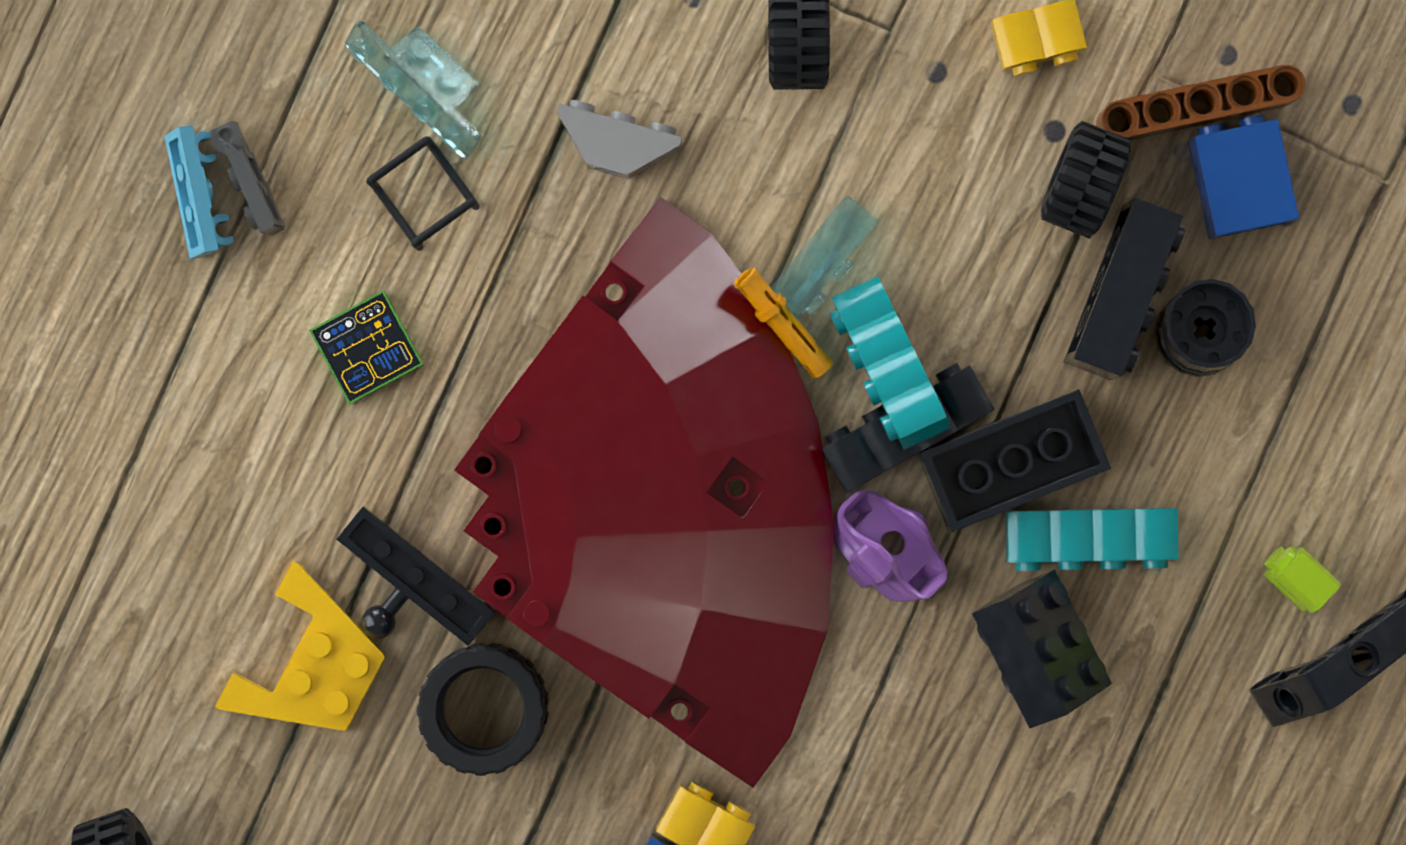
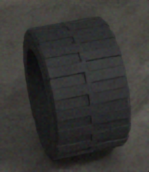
M472 644L454 651L442 659L429 672L427 680L421 686L418 695L420 696L419 704L417 705L418 727L420 734L423 735L427 743L428 749L443 764L455 768L456 771L464 774L472 773L475 776H486L490 773L498 774L522 762L537 745L548 721L549 697L541 674H538L533 667L534 664L528 658L525 659L521 656L520 652L512 648L502 647L501 644ZM481 668L493 669L508 676L518 687L524 706L523 719L515 735L502 745L486 749L469 746L457 739L450 731L444 716L445 696L451 684L460 675Z

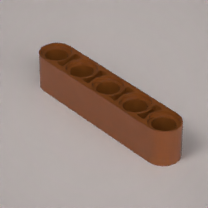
M1280 65L1116 100L1099 113L1096 126L1134 140L1279 109L1290 105L1303 94L1305 78L1297 67ZM1275 77H1284L1290 82L1291 93L1289 97H1283L1275 92L1273 87ZM1241 85L1249 91V105L1242 106L1234 101L1232 97L1233 86ZM1200 94L1207 98L1209 102L1207 114H1198L1192 109L1190 105L1192 95ZM1160 103L1167 108L1168 120L1166 123H1157L1150 117V104ZM1120 112L1126 117V131L1116 132L1109 127L1107 121L1109 113Z

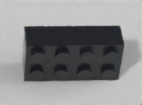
M1133 198L1122 206L1063 363L1108 380L1121 378L1126 372L1131 373L1140 349L1134 347L1136 339L1141 332H1147L1154 316L1155 309L1149 307L1152 297L1156 292H1162L1170 273V269L1164 267L1171 252L1176 253L1185 234V229L1179 227L1183 218L1182 215L1138 198Z
M1079 389L917 453L948 532H955L1111 469Z

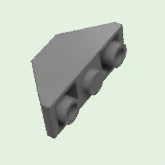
M570 100L569 106L561 103L558 105V116L589 169L630 179L680 151L682 137L676 136V129L671 126L652 122L651 127L647 128L634 124L635 117L617 111H611L610 117L593 113L595 106L578 100Z

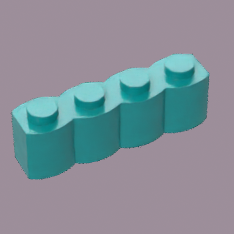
M878 276L832 297L836 310L829 313L839 336L847 333L853 344L846 347V350L856 371L864 368L870 379L863 382V385L873 406L881 403L887 414L880 418L889 440L899 439L905 450L950 429L946 413Z
M1178 508L1004 511L1005 562L1015 563L1016 571L1041 570V562H1058V570L1084 569L1083 561H1100V569H1126V561L1142 560L1143 568H1168V560L1179 559Z

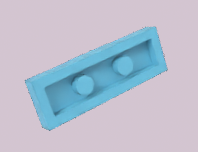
M193 125L183 126L171 131L164 138L189 258L194 259L205 257L219 250L218 248L234 242L233 236L220 237L215 230L217 224H222L229 220V215L217 214L212 217L210 211L212 208L213 188L210 180L205 177L204 167L201 166H206L217 158L216 154H202L199 151L198 144L199 142L208 141L212 138V135L207 131L194 134Z

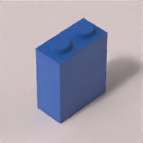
M1264 115L1252 116L1239 120L1240 127L1224 130L1222 123L1209 125L1197 129L1199 136H1195L1188 141L1209 240L1291 223L1299 219L1278 119L1265 122Z

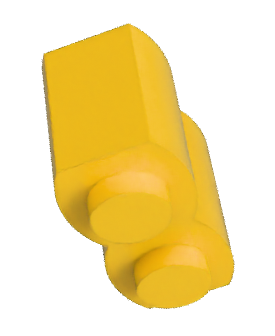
M1064 0L1035 9L1011 13L994 18L990 23L1002 72L1012 71L1014 77L1038 71L1037 64L1053 60L1055 67L1079 61L1078 54L1083 53L1087 49L1075 0Z
M691 781L689 787L681 783L678 785L656 826V832L679 845H746L755 828V824L748 820L751 815L748 810L731 801L728 802L726 807L711 800L714 794L711 790Z

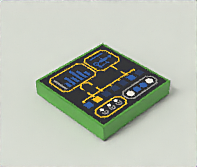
M384 290L309 330L349 405L424 366L419 353Z

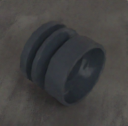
M1216 279L1195 281L1181 289L1160 312L1155 328L1157 348L1166 363L1180 373L1194 377L1215 375L1240 359L1252 344L1256 329L1254 309L1245 294L1230 283ZM1206 324L1210 329L1206 333V337L1196 338L1193 333L1196 331L1197 326L1200 327Z

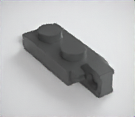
M231 121L211 130L215 150L227 155L232 166L227 171L233 186L238 192L242 190L248 206L244 207V212L254 230L259 229L260 233L274 235L284 230V222L255 155L247 146L238 122Z

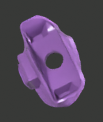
M870 490L857 491L841 505L835 521L834 541L840 552L851 563L847 567V573L861 588H868L873 585L889 600L907 602L928 599L945 584L947 569L941 554L932 542L928 523L924 515L915 510L898 506L881 494ZM897 532L903 538L904 549L899 555H891L881 545V540L885 533Z

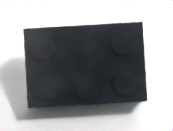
M1055 569L1018 584L972 613L977 623L979 636L989 647L1001 671L1003 684L1013 695L1029 729L1068 715L1112 684L1105 665L1100 660L1087 634L1086 627L1080 621L1068 597V592L1061 583Z

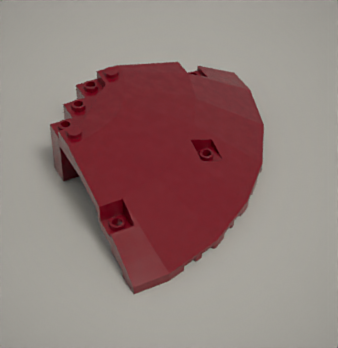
M660 197L610 260V263L587 295L580 298L482 428L475 442L454 469V471L488 495V498L463 531L498 556L473 593L507 617L506 619L632 708L648 719L652 717L681 738L686 744L754 788L792 735L828 631L835 523L824 453L822 451L820 427L791 351L766 321H759L755 316V308L740 290L734 286L735 280L742 274L710 232ZM613 284L619 285L623 291L621 298L615 301L608 299L606 296L607 288ZM482 457H487L492 462V469L486 474H482L476 468ZM734 479H739L745 484V491L740 496H733L728 490L729 483ZM490 518H497L501 522V531L496 535L485 528ZM499 579H506L510 582L511 591L508 595H505L495 587V583ZM681 703L687 707L688 715L685 718L676 719L672 715L671 709L675 704Z

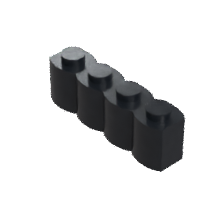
M955 363L935 375L939 383L932 387L950 424V429L904 450L899 439L889 440L880 418L887 415L881 405L861 416L865 422L861 427L850 432L847 425L825 437L828 445L823 447L822 451L845 493L854 490L995 410L970 365L961 370L958 363Z

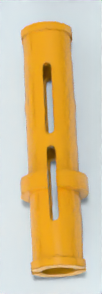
M755 267L744 271L735 280L734 286L740 290L755 308V316L759 321H766L807 370L812 379L826 373L833 365V360L828 357L786 306L787 301L781 293L776 294Z

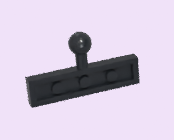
M365 506L359 510L336 539L396 587L382 605L370 607L362 617V627L365 633L372 638L383 639L393 632L396 625L395 615L408 599L412 600L467 646L471 644L496 613Z

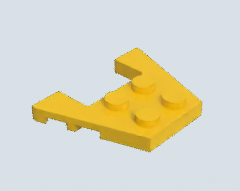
M292 561L275 595L312 615L310 624L273 692L234 672L215 707L223 711L347 731L387 655L351 616L349 617L331 598V595L309 575L300 563Z

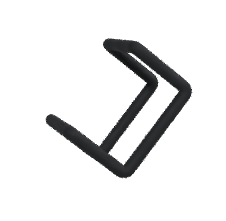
M425 136L370 175L366 180V183L373 189L410 240L411 245L418 251L423 249L422 243L467 210L470 208L478 210L480 207L472 193L429 136ZM427 146L466 201L416 236L377 181Z

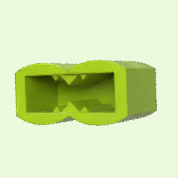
M1281 546L1264 563L1268 568L1264 572V577L1300 611L1307 610L1310 613H1314L1320 610L1341 587V582L1303 547L1296 549L1294 546H1291L1285 550Z

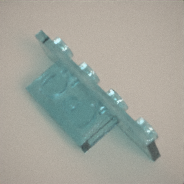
M359 20L353 26L345 42V46L350 50L352 56L358 62L365 64L381 80L387 90L395 93L404 101L419 120L426 122L441 137L449 149L456 151L464 159L470 156L482 136L454 108L472 94L479 83L419 26L415 27L390 48L362 20Z
M848 196L843 198L771 287L776 294L781 293L787 301L786 306L798 321L805 312L812 316L827 298L822 291L832 279L839 283L854 265L849 258L877 225V219Z

